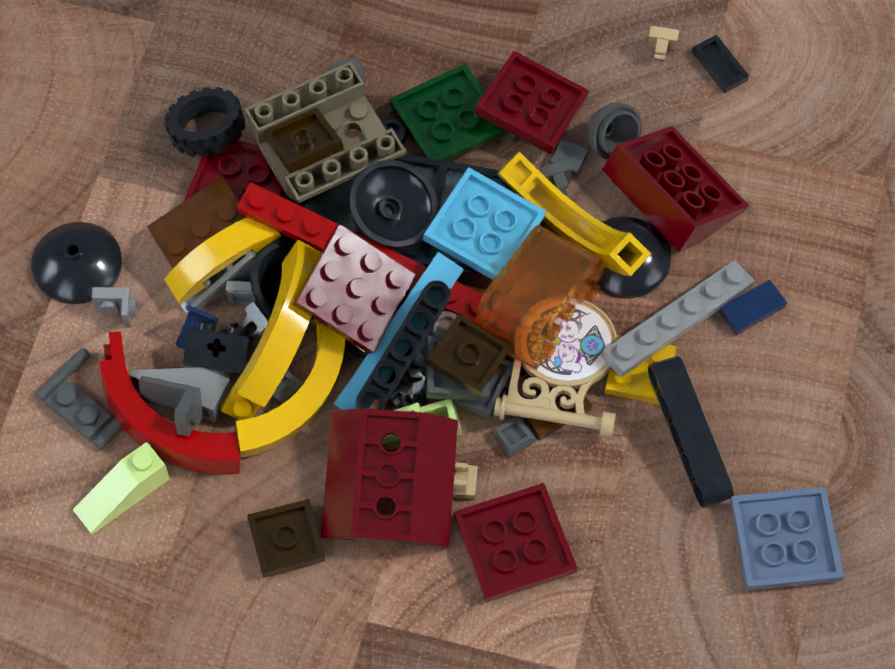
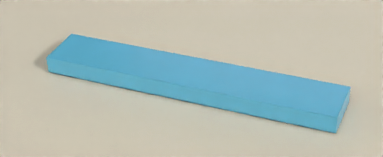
M437 253L392 318L375 352L366 356L335 401L334 406L340 410L356 409L355 400L358 393L424 287L431 281L439 280L451 289L464 269L441 253ZM432 289L427 292L430 302L439 304L443 301V295L440 291ZM415 315L411 318V324L417 330H423L427 324L426 319L420 315ZM403 341L397 342L395 344L396 353L399 356L405 357L410 346ZM382 368L378 371V377L383 383H387L393 374V371L389 368ZM372 394L364 395L361 399L363 407L369 409L376 397Z

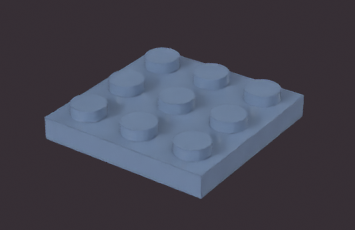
M826 487L731 496L730 505L746 591L839 582L843 580L844 574Z

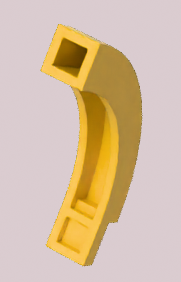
M517 152L497 173L517 195L547 211L543 222L571 245L602 266L618 274L631 276L651 255L630 232H622L609 227L575 204L555 187L521 152Z
M297 240L282 262L281 283L272 314L250 361L222 402V412L238 420L253 418L260 406L265 407L274 394L297 352L311 319L310 315L294 306L293 302L321 251Z
M315 319L317 352L310 375L300 389L279 407L254 418L235 421L234 432L237 433L240 458L254 456L285 443L312 421L328 399L338 377L344 355V337Z

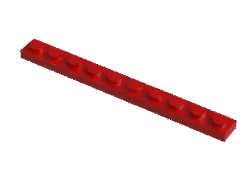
M252 182L249 183L236 209V212L296 241L300 240L319 251L323 250L335 226L339 225ZM351 231L416 274L406 291V294L409 295L428 267ZM456 281L450 289L451 297L443 311L453 312L456 315L461 313L507 343L512 344L516 337L519 323L525 314Z

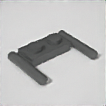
M81 348L35 392V395L88 441L92 442L99 450H102L123 428L116 418L113 419L111 415L67 379L90 357L89 351Z

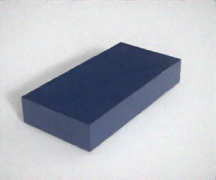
M768 280L720 307L719 313L737 336L784 309L787 301L773 283Z

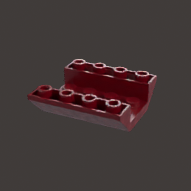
M366 408L331 411L321 538L353 541V538L413 542L421 546L449 548L458 420L422 412ZM388 435H395L401 441L400 447L394 452L386 451L382 447V441ZM382 499H391L396 505L395 511L390 516H382L377 511V504Z

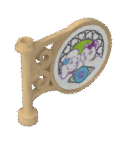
M574 297L551 298L532 307L519 323L516 333V354L508 396L504 395L503 398L497 397L494 416H500V420H504L505 414L597 429L600 430L599 436L612 438L616 413L603 411L602 417L586 415L583 404L589 388L602 379L611 368L601 357L603 349L617 340L616 330L609 317L594 304ZM521 365L531 376L522 385V393L529 399L521 397L517 389ZM535 386L539 388L541 394L537 398H534L536 396V391L530 390V387ZM561 394L568 395L570 397L569 400H566L565 396L561 397L560 405L564 409H571L575 406L576 413L559 410L555 404L557 396Z

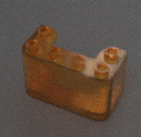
M536 225L485 291L478 307L475 323L511 344L512 348L508 355L537 370L543 360L548 362L556 350V345L553 343L561 331L562 326L560 325L563 321L568 323L576 310V303L578 301L583 302L584 300L591 302L595 298L599 290V285L596 283L601 278L605 266L601 265L603 259Z

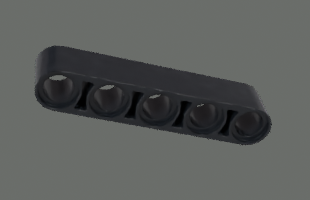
M439 280L431 281L424 287L358 393L355 400L356 409L364 408L361 399L366 394H372L377 398L378 407L376 409L382 410L450 300L451 292L444 282ZM432 289L440 291L443 295L442 303L434 304L430 302L427 292ZM415 315L424 317L427 322L426 329H415L411 324V318ZM401 341L406 342L411 348L410 355L406 357L399 356L395 351V344ZM382 368L391 369L395 376L394 381L383 383L378 377V371Z
M675 356L648 365V375L698 503L704 508L731 499V496H734V491L682 359L680 356Z

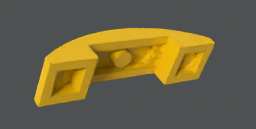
M246 217L228 226L196 247L169 272L164 280L178 303L182 304L205 288L204 281L251 249L257 253L281 235L278 231Z

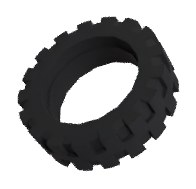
M205 87L201 91H190L186 97L183 95L178 98V102L172 104L169 107L170 112L165 115V127L172 145L180 153L186 152L188 156L195 157L196 154H200V157L208 156V153L213 152L217 154L222 152L221 149L231 147L234 144L233 141L235 139L239 140L242 136L241 131L245 130L246 119L238 97L234 96L233 92L229 90L225 92L220 87L215 89ZM215 111L227 114L222 122L206 131L192 132L184 129L188 122L203 113Z

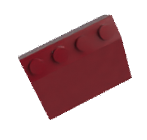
M673 126L618 144L602 168V171L610 178L611 182L629 198L630 202L648 218L649 222L679 252L699 244L749 207L745 200Z

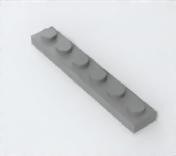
M734 260L603 349L601 357L622 378L720 310V307L749 290L755 280Z

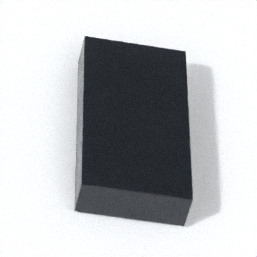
M717 35L693 47L692 53L723 93L748 81V73Z

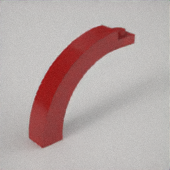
M121 331L109 332V344H103L105 360L99 361L100 378L107 403L114 417L127 434L140 446L147 442L160 459L172 465L207 474H240L237 433H207L192 430L189 437L177 434L176 424L165 419L150 408L135 390L126 369Z

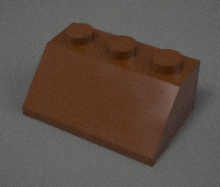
M221 177L147 227L170 265L174 268L200 244L228 226L246 218V216L236 212L239 201L223 177Z

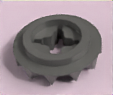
M413 363L409 365L389 398L393 404L399 407L415 403L422 405L429 399L426 398V368L414 365ZM394 373L389 378L387 383H391L394 381ZM405 375H408L412 382L417 381V383L413 384L412 394H410L406 385H400L404 383Z

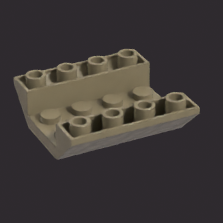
M348 62L245 108L246 116L263 156L286 195L297 203L357 177L363 169L375 162L394 160L406 154V150L394 130L391 128L386 131L366 99L365 84L352 62ZM318 108L341 138L344 150L293 173H289L265 140L263 131ZM350 129H356L360 132V135L350 138L345 133Z

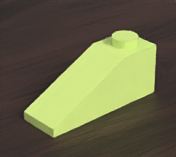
M147 442L120 460L73 509V512L90 534L93 535L170 480L166 465Z

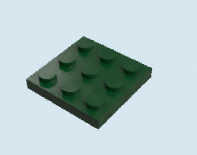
M466 63L389 99L391 108L398 119L404 124L406 131L423 157L452 161L508 134V131L474 114L475 107L485 92Z

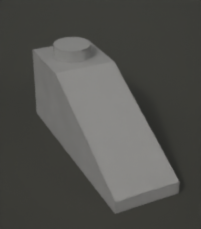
M251 249L204 281L205 288L181 304L186 314L189 312L185 309L186 304L202 309L227 295V280L250 282L252 264L262 249L257 253Z
M202 367L132 370L129 374L134 388L139 391L138 381L141 376L159 378L200 388L203 408L202 417L215 423L222 413L221 404L232 389L230 379L225 373L215 369L210 371Z

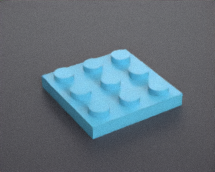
M468 167L424 233L422 240L502 285L545 218L547 211Z

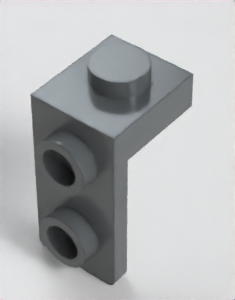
M141 376L138 381L141 398L147 403L175 408L174 417L177 434L189 437L194 426L199 425L202 419L203 408L200 388L159 378Z

